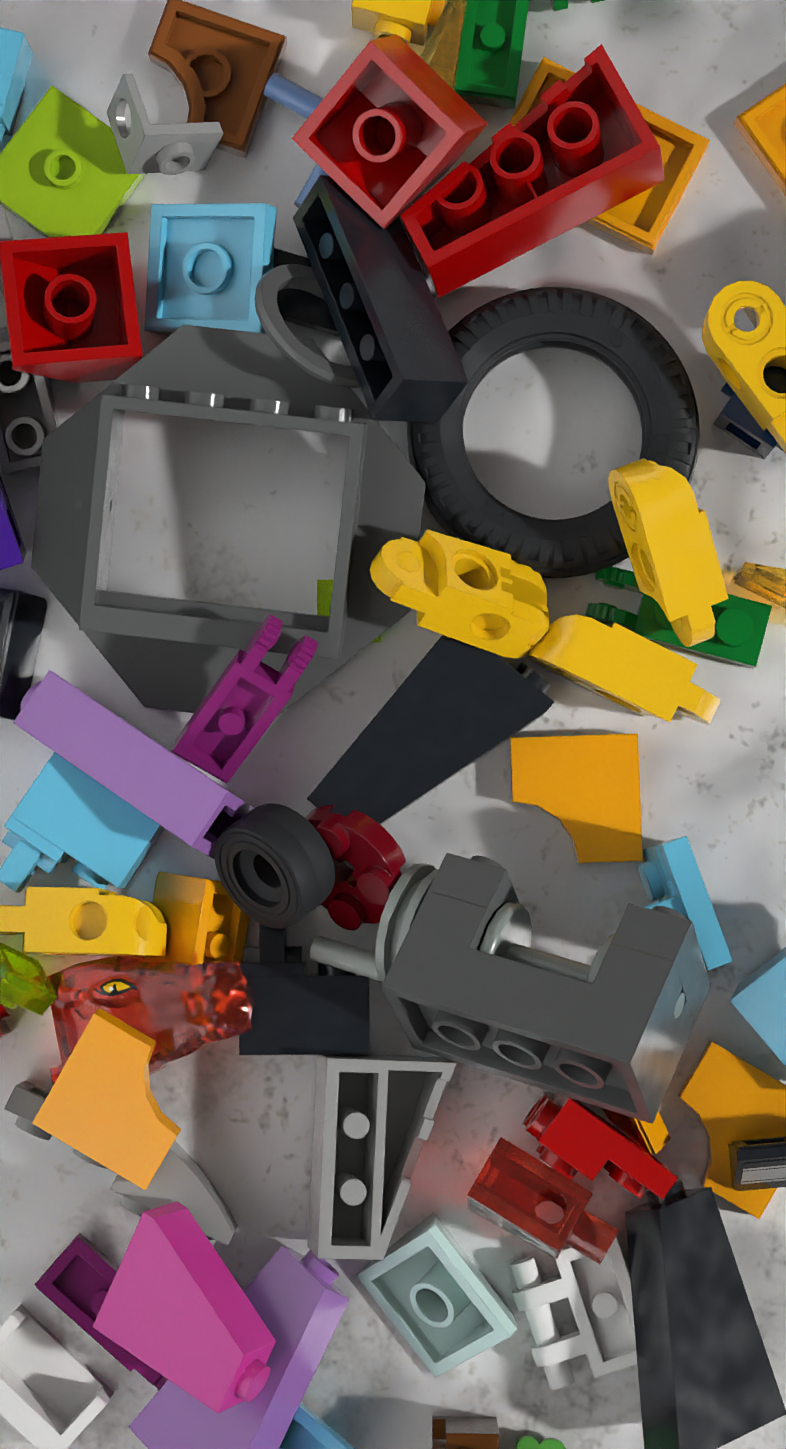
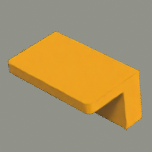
M159 872L156 877L152 903L162 910L167 924L166 957H143L138 996L184 1008L234 1013L239 984V963H242L249 916L233 902L221 881Z

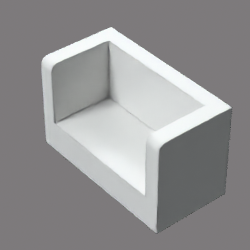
M20 1304L0 1326V1415L36 1449H67L104 1409L114 1392Z

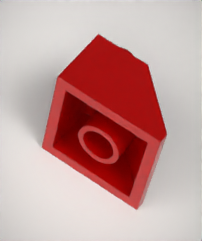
M397 34L370 40L291 139L384 229L449 171L488 123Z
M128 232L0 241V266L12 370L72 383L116 380L142 359Z

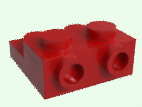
M544 1093L531 1108L522 1123L526 1127L525 1130L540 1143L536 1149L540 1154L539 1158L570 1181L578 1171L593 1181L603 1167L609 1172L608 1175L638 1198L641 1199L647 1189H649L663 1200L678 1179L662 1161L579 1100L556 1094L554 1098H551Z

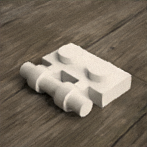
M614 1230L554 1249L557 1251L555 1260L560 1275L548 1279H541L533 1256L510 1264L517 1286L512 1291L518 1311H525L535 1341V1344L530 1349L536 1367L544 1368L551 1390L561 1389L575 1382L568 1360L587 1354L595 1379L637 1365L631 1279ZM568 1297L578 1331L560 1335L550 1303Z

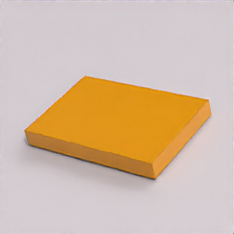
M543 57L509 122L514 126L541 103L540 96L558 80H561L563 83L566 82L575 72ZM636 103L660 145L665 181L586 221V223L652 255L705 154L710 140Z

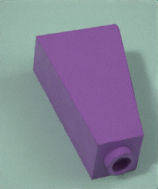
M51 670L47 672L42 681L32 685L22 699L21 712L13 722L15 725L188 845L215 859V845L222 832L254 809V807Z
M282 1245L243 1291L276 1340L266 1362V1365L270 1367V1374L260 1393L250 1402L243 1401L217 1414L173 1382L167 1380L128 1427L148 1449H279L350 1300L333 1283L339 1277V1273L325 1259H317L311 1250L304 1256Z

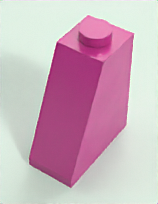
M176 1201L143 1212L93 1324V1328L217 1414L243 1401H252L260 1393L268 1380L270 1367L266 1365V1362L276 1343L275 1338L187 1207Z

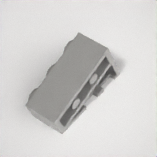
M377 1054L316 1055L307 1247L317 1259H384L412 1184L411 1176L424 1141H428L435 1122L433 1117L445 1085L451 1080L456 1062L434 1056Z

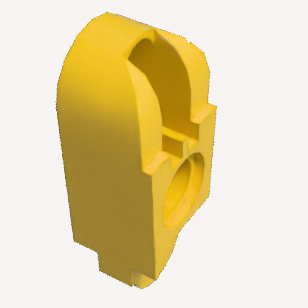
M737 281L725 286L713 298L703 320L702 341L707 354L720 370V374L762 430L768 429L786 453V393L772 391L766 385L763 378V370L768 367L779 366L786 369V307L780 297L768 286L756 281ZM744 309L755 327L754 330L742 331L735 327L734 315L738 310Z
M645 458L610 470L608 475L610 496L639 591L658 602L676 636L684 646L691 647L713 638L715 634L714 624L716 622L711 606L729 598L706 511L698 508L694 491L687 479L671 467L658 465L656 462L646 460Z
M427 529L419 541L404 537L388 541L371 562L370 574L377 588L389 596L390 601L417 610V626L494 654L515 659L527 656L549 630L551 618L547 608V588L540 573L533 571L527 565L511 560V555Z
M578 614L560 617L549 625L547 633L527 655L529 659L543 668L640 716L650 715L670 723L676 712L697 722L709 725L720 704V700L690 682L698 664L615 622L607 626L593 618Z
M27 887V890H25L24 906L0 905V934L23 935L22 954L166 957L167 924L162 910L152 902L117 895V892L101 888Z

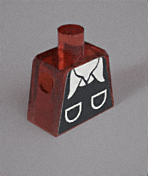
M502 1137L498 1140L467 1194L468 1209L556 1259L560 1257L567 1245L600 1265L619 1232V1229L586 1211L593 1195L589 1190ZM552 1201L562 1208L564 1217L557 1223L549 1224L536 1215L535 1208L542 1202Z

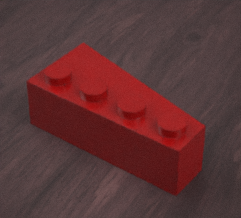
M602 44L584 58L585 65L566 82L563 83L561 80H558L540 96L541 103L514 126L509 122L492 136V144L470 163L463 161L400 215L411 246L439 298L665 181L660 145Z

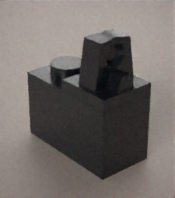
M259 923V947H244V959L242 963H239V1055L370 1054V978L319 962L318 974H306V961H302V946H287V927L276 929Z

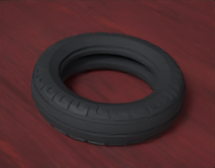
M567 287L531 288L501 296L478 307L448 331L469 383L438 423H407L409 459L412 466L426 482L424 502L428 509L451 537L511 555V560L531 567L533 571L540 573L542 578H568L586 575L606 569L629 558L612 500L599 509L582 516L551 520L519 513L491 495L477 478L468 460L463 438L464 415L468 403L480 382L491 370L508 358L538 348L575 350L587 354L609 367L622 380L631 393L638 409L642 428V446L639 459L645 458L646 460L656 462L658 465L671 467L684 476L690 484L698 458L700 426L694 390L680 358L664 336L645 318L629 307L594 292Z

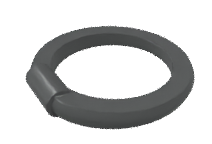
M286 264L267 271L256 286L254 300L259 321L271 341L289 360L315 378L338 387L360 388L352 366L331 362L311 351L294 336L279 312L277 293L282 289H300L312 293L325 301L313 268L299 264Z

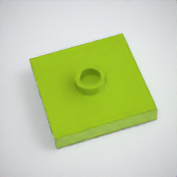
M51 86L0 153V205L45 238L102 234L147 173L127 174L112 128L57 88Z

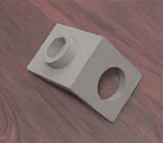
M133 74L122 75L107 109V116L127 174L163 173L165 175H177L186 171L205 170L223 135L219 122L151 125ZM127 103L131 113L130 133H128L125 123Z

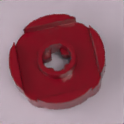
M322 805L313 809L305 817L325 841L335 868L333 890L321 905L328 910L331 919L339 927L346 930L355 931L363 923H380L381 915L390 892L402 875L400 868L406 862L402 849L389 832L368 815L354 809L347 816L329 813L335 805ZM344 861H348L355 870L350 868Z

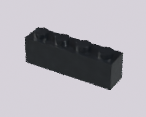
M320 175L293 216V221L371 417L377 421L438 423L469 381L421 270L420 263L402 225L400 216L383 229L330 176Z

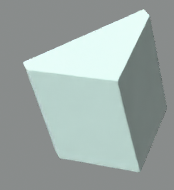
M434 1212L390 1246L383 1260H373L356 1275L435 1378L511 1337L517 1330L513 1312Z

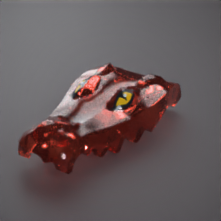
M114 956L76 963L57 973L36 980L33 983L36 1000L46 999L50 1001L61 1057V1064L50 1068L52 1086L93 1014L99 1008L156 1041L148 1064L149 1075L166 1067L168 1062L187 1056L209 1042L229 1039L252 1029L251 1014L253 1007L247 999L246 984L248 981L240 970L239 961H214L192 965L190 962L173 960L147 961L145 957Z

